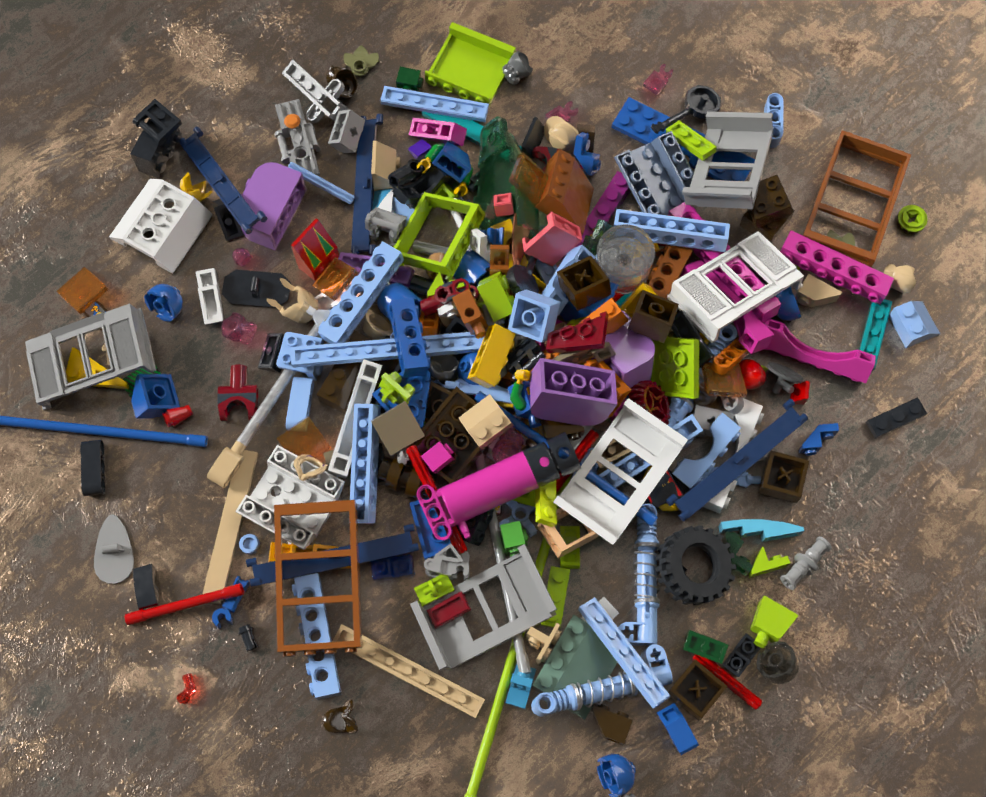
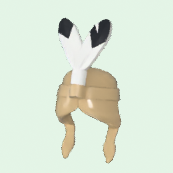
M280 278L284 287L298 292V303L284 309L276 300L267 298V302L271 306L276 307L283 316L297 323H307L313 318L319 330L320 324L327 320L331 310H318V302L310 292L301 286H293L286 279Z

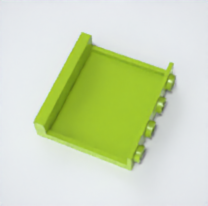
M452 22L449 26V35L429 71L425 70V82L431 86L440 87L448 93L457 94L463 99L487 103L490 107L505 79L502 67L508 64L511 56L516 52V47Z

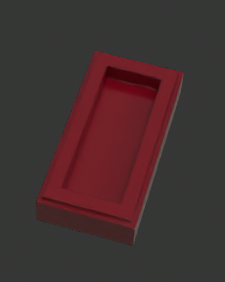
M460 591L426 611L435 629H438L472 609L464 593Z

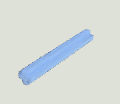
M290 162L288 168L301 172L304 180L348 204L353 202L354 195L294 162Z

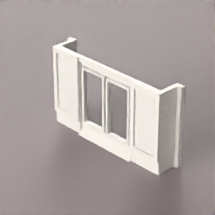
M758 231L696 270L694 269L675 280L672 284L671 293L667 295V298L672 302L678 303V310L685 311L693 325L713 343L718 340L720 329L791 285L796 290L802 288L804 275ZM740 256L769 284L754 292L726 263ZM720 267L748 296L734 304L706 275Z
M628 398L620 413L581 465V469L576 472L553 503L613 545L683 449L688 439ZM613 439L652 465V468L641 483L601 456ZM597 461L636 488L624 506L585 479Z

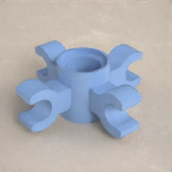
M513 500L507 502L506 504L512 510V515L499 522V527L502 524L520 521L521 526L524 527L530 538L537 534V529L529 520V514L536 511V508L518 504L517 501ZM523 511L526 516L519 519L515 516V513Z

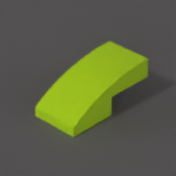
M560 526V535L566 545L580 538V526ZM580 547L560 557V568L580 569Z

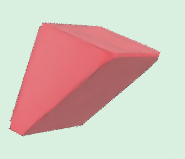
M512 193L494 195V209L497 217L514 214Z

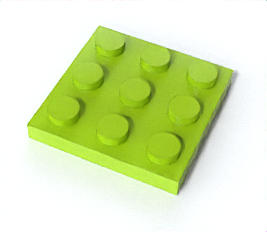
M667 337L664 343L652 340L655 346L650 380L656 382L657 386H661V390L665 391V396L699 398V339Z

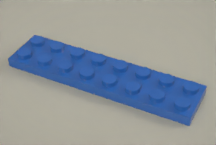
M628 97L612 123L611 128L646 145L666 133L665 129L664 132L659 131V134H656L651 129V125L663 122L670 117ZM691 128L692 130H694L695 132H697L698 134H700L702 137L705 138V136H706L705 134H703V133H701V132H699V131H697V130ZM679 144L683 154L690 158L688 162L690 167L695 169L699 158ZM717 151L713 155L712 162L754 163L755 159L741 152ZM709 169L707 176L715 180L745 181L751 170Z

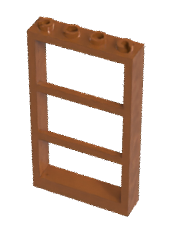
M842 130L803 236L872 267L878 255L911 154ZM844 147L898 166L899 170L892 190L888 191L832 171L840 148ZM829 178L888 198L880 224L821 203ZM820 210L876 230L877 234L871 251L811 231L817 211Z
M342 500L274 505L277 652L283 653V657L296 656L297 652H304L305 656L316 655V651H324V654H336L337 650L344 649L345 653L357 652V649L362 648L356 501ZM349 512L351 549L282 554L281 516ZM351 557L352 595L283 599L282 561ZM353 602L354 641L284 645L283 606Z

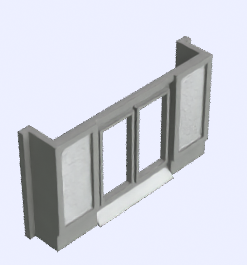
M707 112L706 122L708 129L705 139L717 146V151L757 152L754 163L712 162L713 155L704 161L698 159L690 187H684L682 191L686 205L753 209L773 136V113ZM709 169L752 170L749 181L706 180Z
M131 304L93 315L25 341L36 403L41 405L43 410L51 408L50 401L141 368L149 373L156 371L142 308L136 309ZM102 328L111 368L93 374L84 335ZM77 337L86 377L68 383L60 343Z
M525 544L518 547L519 553L454 586V592L422 607L419 601L410 604L439 670L446 669L449 671L528 631L530 627H534L557 615L555 612L557 608ZM499 576L518 616L517 619L501 627H498L480 588L481 584ZM474 589L493 631L473 640L463 616L435 629L426 610L460 591L466 593Z

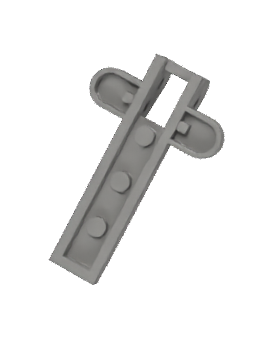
M293 59L282 72L287 79L313 102L306 112V118L312 123L319 122L325 114L335 121L338 111L349 110L347 106L338 100V97L344 91V84L340 80L333 79L324 88ZM327 97L337 105L333 112L322 105Z

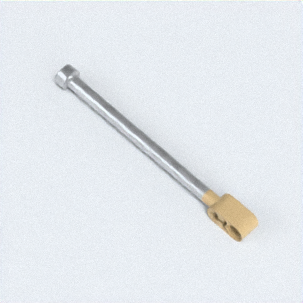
M316 324L313 326L308 336L320 338V335L318 334L319 330ZM284 369L232 448L226 447L221 452L207 474L209 480L223 488L229 484L244 460V456L241 454L297 371Z

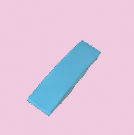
M763 519L724 521L718 526L720 534L739 531L741 538L760 535L762 542L799 536L804 532V527Z

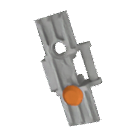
M296 99L275 105L281 130L275 132V138L279 142L282 163L294 162L315 175H319L320 172L313 149L319 152L320 146L316 141L314 126L312 123H306L300 100ZM287 137H291L294 149L289 151L285 141Z

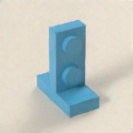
M516 665L505 704L521 709L526 708L536 673L535 668L531 667L532 673L526 674L519 672L518 665Z

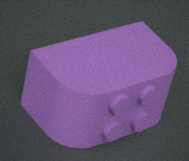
M270 162L262 164L255 170L252 177L247 180L243 194L241 193L254 213L257 214V212L263 211L267 216V221H258L251 227L253 231L250 234H246L243 229L242 231L250 241L276 250L307 189L301 172L278 163Z
M622 310L629 321L614 333L606 335L605 342H610L616 355L603 361L631 388L640 381L651 379L655 346L651 338L628 329L631 317Z
M540 358L531 371L530 376L531 413L540 419L581 426L600 424L608 418L617 406L615 371Z

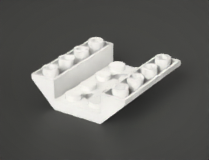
M150 179L109 238L124 247L127 244L155 259L158 266L173 274L213 214L195 197L164 180ZM168 201L174 202L172 208H165L164 204ZM146 231L154 232L150 238H145L144 233Z
M277 445L267 460L269 464L268 469L251 496L245 495L236 513L275 534L274 505L338 501L345 481L326 471L305 481L300 480L294 467V460L298 456ZM304 461L300 465L304 474L319 468L308 461ZM275 487H279L282 490L281 494L277 497L271 495V491ZM331 513L281 516L282 538L304 550L317 538Z

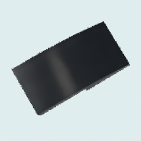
M153 564L134 568L133 580L138 609L142 610L159 605V591L155 585V567Z
M747 633L744 634L722 664L738 678L760 650V647L754 644L755 639Z

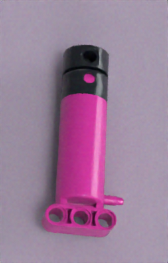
M563 432L546 440L548 447L545 442H541L437 490L429 485L419 487L417 498L434 536L439 540H448L453 533L452 527L458 525L464 538L467 539L471 535L465 521L559 479V471L564 477L581 469L579 460L566 433ZM559 451H568L569 457L567 459L560 458L558 456ZM424 489L432 491V496L428 500H424L421 496ZM433 507H438L440 510L439 517L431 518L430 510ZM444 525L448 528V534L445 537H440L438 535V528Z

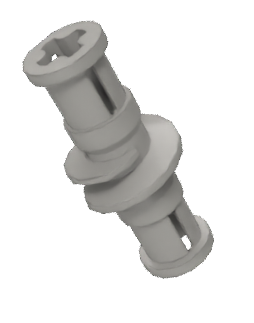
M819 536L816 538L814 545L808 548L805 554L797 553L794 557L795 564L786 575L780 577L784 586L794 590L796 584L806 575H812V570L817 571L819 569L817 563L826 551L829 552L832 549L831 544L825 538Z

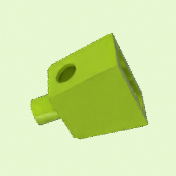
M764 595L758 603L750 628L752 632L758 634L754 644L760 648H765L768 641L776 644L796 620L798 614Z

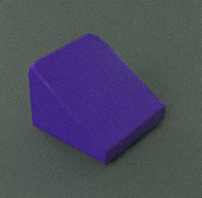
M421 139L409 147L408 151L417 159L428 153L432 146Z

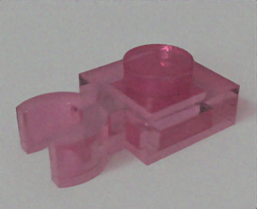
M666 64L661 65L659 73L654 70L643 83V86L655 95H658L668 84V79L673 74V69L669 72L664 71Z
M569 101L566 103L565 108L559 105L546 113L545 118L548 120L552 116H558L570 122L569 116H576L578 108L570 110L569 108L573 106V102Z

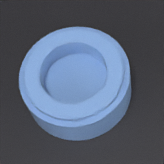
M246 534L240 539L239 546L245 554L251 555L259 550L260 541L255 535Z

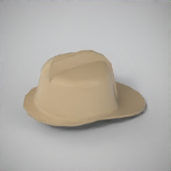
M558 116L550 117L544 126L545 137L554 148L562 149L568 153L574 151L576 136L579 134L574 126Z
M372 304L366 313V319L363 324L364 332L373 340H381L386 336H391L393 332L391 322L380 312L377 304Z

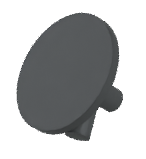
M768 363V369L779 376L772 392L779 394L782 388L791 394L794 391V387L787 383L786 380L794 383L803 382V377L792 369L778 363Z

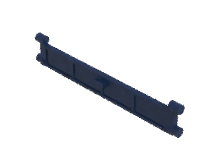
M377 114L376 119L367 120L366 116H360L365 119V123L357 147L352 254L369 252V255L372 256L374 249L377 247L374 244L370 245L371 235L365 229V219L367 214L372 211L374 187L371 175L373 141H376L377 125L383 124V114Z
M195 127L193 129L194 134L187 139L181 138L179 143L245 233H252L253 229L251 227L258 221L266 222L267 216L263 211H259L257 214L254 213L199 138L203 136L202 130L199 127Z
M792 399L783 404L787 412L683 497L678 499L673 494L666 499L669 506L675 504L682 512L679 517L683 522L808 420L806 414L799 415L793 408L795 402Z
M414 524L405 525V533L358 543L359 564L419 551L418 543H412L410 532L415 531ZM347 545V546H342V547H338V548L328 549V550H324V551H330V550H346V549H351V548H350V545ZM256 557L246 559L247 567L252 566L254 578L249 579L251 587L276 582L275 561L257 565ZM351 557L282 561L283 580L351 566Z

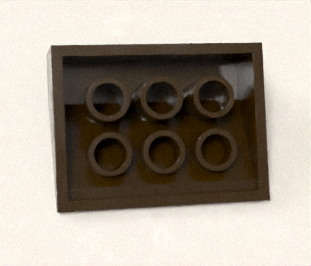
M354 330L348 342L369 341L373 339ZM399 359L370 361L382 365L374 392L380 388L381 376L385 372L388 375L393 373L399 363ZM362 362L334 364L317 393L319 402L346 414ZM372 395L370 404H375L377 400Z
M457 386L423 426L422 431L425 436L407 446L408 448L415 445L422 456L439 441L443 445L447 443L454 452L451 454L454 460L441 469L438 474L450 484L461 479L488 447L486 446L484 449H481L459 420L460 416L477 403Z

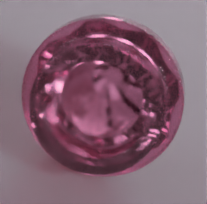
M242 247L235 249L232 254L234 263L241 267L247 265L252 258L249 251Z

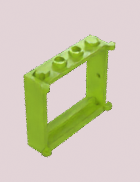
M424 192L396 245L393 247L399 250L404 258L400 266L405 264L436 273L440 272L446 275V280L451 281L470 245V232L472 229L479 228L485 217V212L479 204ZM432 207L466 214L441 262L407 254Z

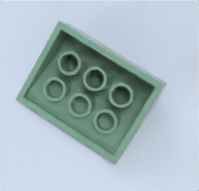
M573 614L533 683L532 689L539 693H553V691L565 689L567 685L572 683L577 686V682L581 685L587 683V680H590V682L597 681L598 677L601 680L606 679L608 675H611L617 661L590 625ZM594 703L591 707L582 704L580 710H567L585 720Z

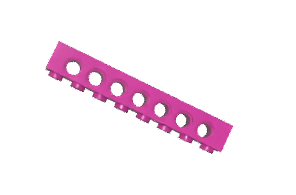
M685 202L668 212V216L706 221L700 217L694 207L686 205ZM727 244V247H726V251H728L729 249H731L728 244ZM694 249V253L705 264L724 253ZM737 256L726 263L754 292L765 286L755 276V273L743 263L740 257ZM720 267L713 271L740 300L748 296ZM774 296L751 311L764 323L778 314L781 303Z

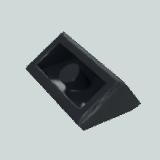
M537 117L533 118L521 146L522 156L531 159L535 158L532 156L533 148L540 146L545 135L544 125Z
M268 333L258 365L259 369L276 373L281 372L282 369L278 368L276 363L284 334Z

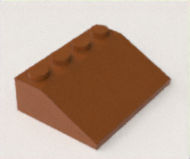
M559 149L547 162L535 208L547 216L553 212L580 227L581 236H583L594 188L576 159L570 153Z

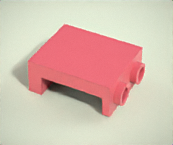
M551 212L547 216L548 225L534 238L524 237L522 241L524 252L527 255L533 256L553 267L582 241L579 226Z

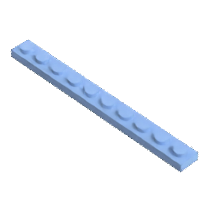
M470 332L422 336V339H425L427 344L426 356L478 352L484 338L477 339ZM394 338L291 347L292 368L363 362V359L367 361L399 359Z

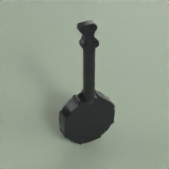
M703 85L694 86L685 95L684 107L686 109L663 122L652 124L651 129L656 134H659V131L664 132L667 127L690 114L693 117L706 119L707 112H719L721 97L711 87Z
M530 256L527 267L515 264L509 268L506 278L514 295L526 289L535 293L539 292L535 277L532 275L537 258Z

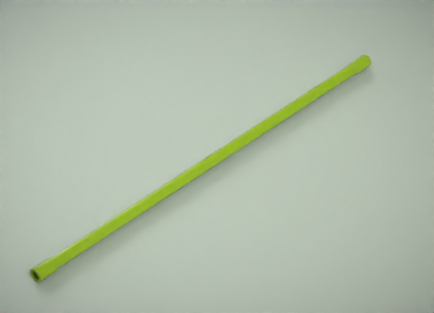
M572 473L556 493V498L560 496L570 482ZM544 536L535 562L541 577L550 550V545ZM513 639L467 793L464 797H477L517 661Z

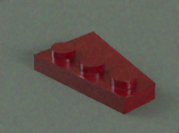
M607 311L600 313V316L594 319L586 318L583 320V323L578 325H568L548 333L546 344L548 354L604 348L609 317Z

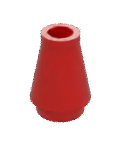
M186 405L167 409L162 415L169 428L177 426L192 416L193 413L190 406Z

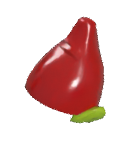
M752 359L742 360L737 365L734 373L738 386L745 390L758 389L766 381V371L768 368Z

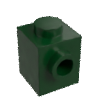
M400 66L396 79V88L419 91V88L422 89L424 78H421V70Z

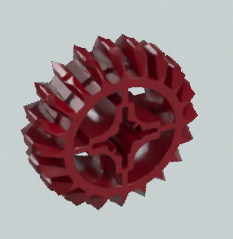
M651 380L640 381L633 385L628 394L629 399L668 425V419L671 418L669 415L671 412L669 406L671 405L668 403L665 391L661 390V386H657V383Z

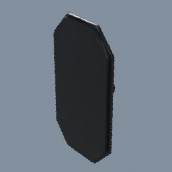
M236 269L224 277L222 295L230 304L276 308L267 302V298L276 300L280 305L284 304L289 300L290 289L283 286L280 278L286 279L290 284L291 282L282 273Z

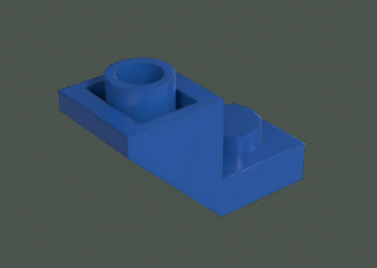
M582 132L576 136L574 155L586 173L592 176L600 169V154L587 152L590 146L589 134Z
M838 423L818 425L799 448V454L805 453L806 456L816 455L822 448L821 437L824 440L834 438L839 431Z
M675 703L657 712L659 719L668 731L680 755L699 746L684 716Z

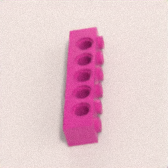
M790 230L780 250L789 261L801 269L808 270L820 278L834 282L835 285L849 289L854 294H859L878 304H881L885 299L894 280L889 275Z

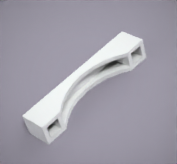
M363 359L327 470L328 473L346 479L352 462L354 404H370L372 393L382 368L380 364Z
M744 398L743 409L738 414H734L733 421L741 427L739 430L741 434L736 439L735 453L749 443V440L755 438L758 431L754 429L756 423L760 425L764 416L761 413L762 405ZM734 480L703 507L719 514L722 508L727 509L731 499L727 497L729 491H734L737 481Z

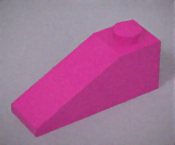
M413 118L409 135L444 144L449 141L456 146H463L467 128L454 122Z

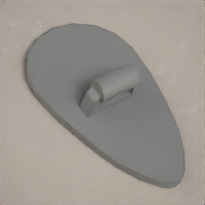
M111 514L106 518L99 531L94 555V569L96 575L103 582L117 584L126 580L132 573L134 556L125 526L116 515Z

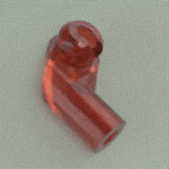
M192 673L182 676L185 688L177 695V701L180 704L189 703L196 693Z

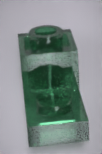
M727 531L722 540L723 544L727 542L730 544V547L727 548L729 554L734 553L735 558L731 559V564L736 565V570L747 576L753 565L750 564V560L746 557L736 555L744 541L735 532L730 533Z

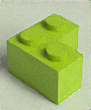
M501 271L481 280L477 286L494 322L512 313L515 300L513 295L509 296V284L506 275H502Z

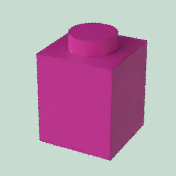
M439 441L421 457L432 472L436 474L454 460L451 455L454 452L447 443L443 445Z

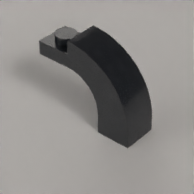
M431 164L430 168L417 181L410 185L396 186L392 192L397 196V200L400 203L406 204L410 209L416 208L424 192L434 194L443 183H448L451 176Z

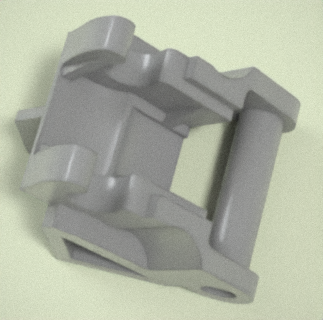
M376 207L367 214L365 229L370 232L371 239L377 241L382 231L388 232L391 241L390 245L394 246L405 228L407 217L394 213V210L390 212Z
M449 544L436 553L434 559L428 558L425 560L426 575L432 578L439 575H447L450 581H453V579H457V573L462 571L466 581L470 576V555L467 551L459 555L453 545Z

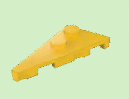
M75 347L71 349L66 369L68 383L86 377L81 351ZM89 357L93 374L107 370ZM119 377L94 385L96 387L129 389L128 383Z

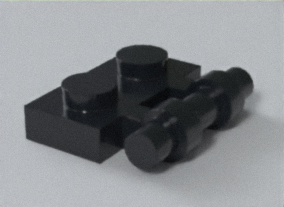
M527 337L507 355L508 361L505 365L507 370L511 374H514L517 370L531 371L540 358L546 357L544 352L540 351L539 343ZM514 374L512 378L517 382V379L515 378Z

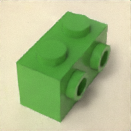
M520 521L500 525L505 556L512 557L519 553L518 547L524 544L528 546L527 532L522 530Z

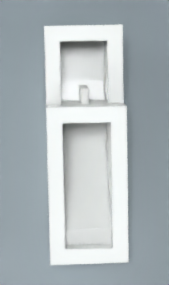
M215 268L196 271L204 324L223 322L221 295Z

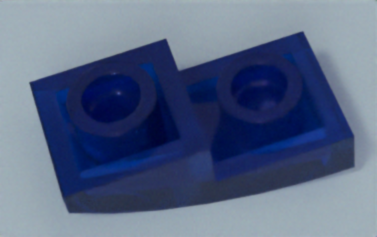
M413 555L371 561L373 580L415 575Z

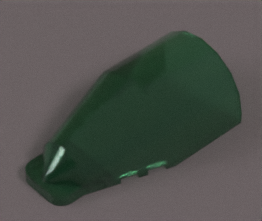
M497 116L488 122L480 133L481 146L478 168L481 170L479 179H476L475 185L478 186L477 196H474L473 203L480 205L485 212V217L478 229L487 230V228L508 219L513 224L516 213L517 225L530 229L529 239H532L540 232L539 210L535 208L538 198L537 183L515 136L508 131L507 120ZM512 193L514 214L497 217L494 209V195ZM512 243L509 245L510 254H512Z

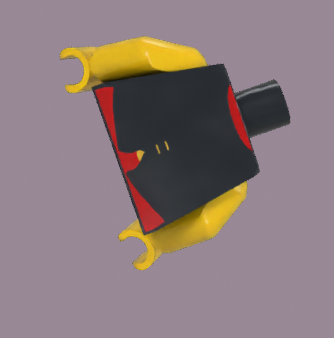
M650 465V466L646 469V471H645V473H644V475H643L642 480H643L644 477L647 475V473L649 472V470L652 468V465ZM668 468L643 504L651 503L656 509L660 508L662 511L679 510L675 504L669 506L666 502V499L673 494L678 499L685 495L684 490L672 474L670 468Z

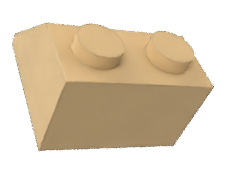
M373 141L371 175L374 191L391 189L388 176L396 171L397 168H400L401 160L400 157H397L396 150L378 141Z
M490 394L459 417L465 429L481 449H484L514 426Z

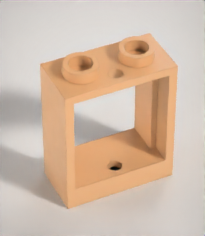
M562 508L557 509V520L569 515ZM540 523L537 525L557 558L570 553L599 536L584 525L589 534L566 545L555 526L550 527Z

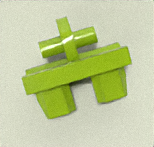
M396 371L389 375L385 372L381 376L382 381L379 384L381 387L380 392L383 394L381 401L383 403L391 401L393 404L396 402L400 404L406 401L409 404L410 398L414 395L415 388L410 384L402 388L399 385L402 378Z
M439 575L414 588L422 607L455 591L447 575Z

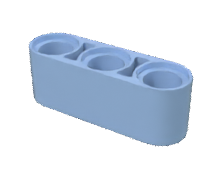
M778 93L770 94L764 107V113H773L772 119L776 121H772L773 135L776 138L772 137L770 148L777 147L783 136V97Z
M293 378L286 417V430L306 432L313 396L314 379Z

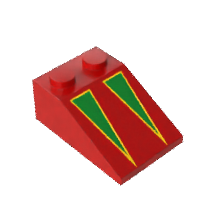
M317 218L291 244L298 268L314 281L318 277H322L329 265L334 264L339 257L338 247Z

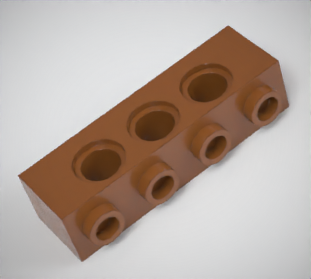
M666 245L664 250L667 252L664 256L661 255L656 263L658 265L657 270H652L648 278L650 281L648 285L652 287L658 296L668 300L667 295L671 293L673 282L679 279L684 266L687 265L695 248ZM671 256H676L678 260H673ZM668 271L670 275H665L662 272ZM654 286H659L662 290H656Z

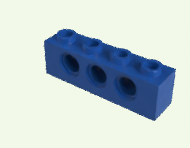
M414 298L391 300L388 310L403 378L424 376L428 368H430V357L426 356L427 344L426 340L422 339L421 334L423 333L422 322L418 321L419 307L415 305Z

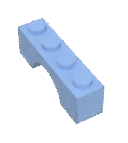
M583 245L574 247L567 253L541 294L560 301L558 315L568 300L560 288L557 271L588 256H592L595 259V256Z
M721 413L709 427L713 437V444L709 453L696 460L683 458L672 471V474L689 488L695 487L703 480L702 474L705 471L710 472L716 464L713 461L717 456L722 457L728 450L727 444L730 441L734 442L741 434L739 432L741 427L724 413Z

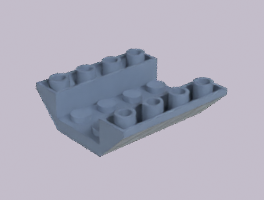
M672 131L657 137L642 147L633 151L627 150L614 157L643 213L668 216L669 210L685 202L682 191L684 187H690L694 173Z

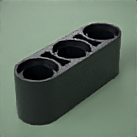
M102 440L83 441L80 446L83 496L105 494L104 443Z

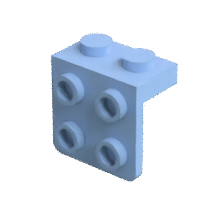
M286 332L276 364L281 369L306 373L308 378L317 381L318 375L322 373L323 366L292 368L291 347L322 345L325 343L319 337Z

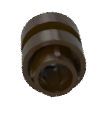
M397 455L394 459L384 457L377 478L386 481V488L398 491L400 487L406 488L405 495L417 499V490L423 484L414 466L409 465V460L406 465H403V463L399 464ZM430 473L434 483H436L437 475ZM424 489L422 491V494L428 496L426 490Z

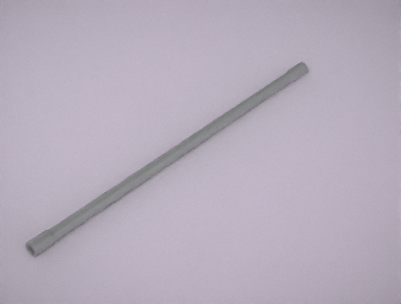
M483 453L475 461L477 471L486 468ZM493 508V518L489 523V529L498 564L506 560L496 510ZM502 585L509 622L517 619L518 616ZM520 634L513 638L519 672L530 674L532 673L530 662L526 653L523 635Z

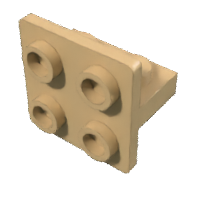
M556 623L550 636L533 627H530L527 632L526 640L529 641L528 645L537 650L539 648L542 649L535 664L540 665L541 661L545 663L552 650L549 648L551 643L555 645L562 632L559 630V623Z

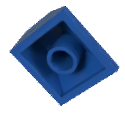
M171 374L136 375L131 400L136 419L156 418L162 416V413L166 412L167 409L180 407Z

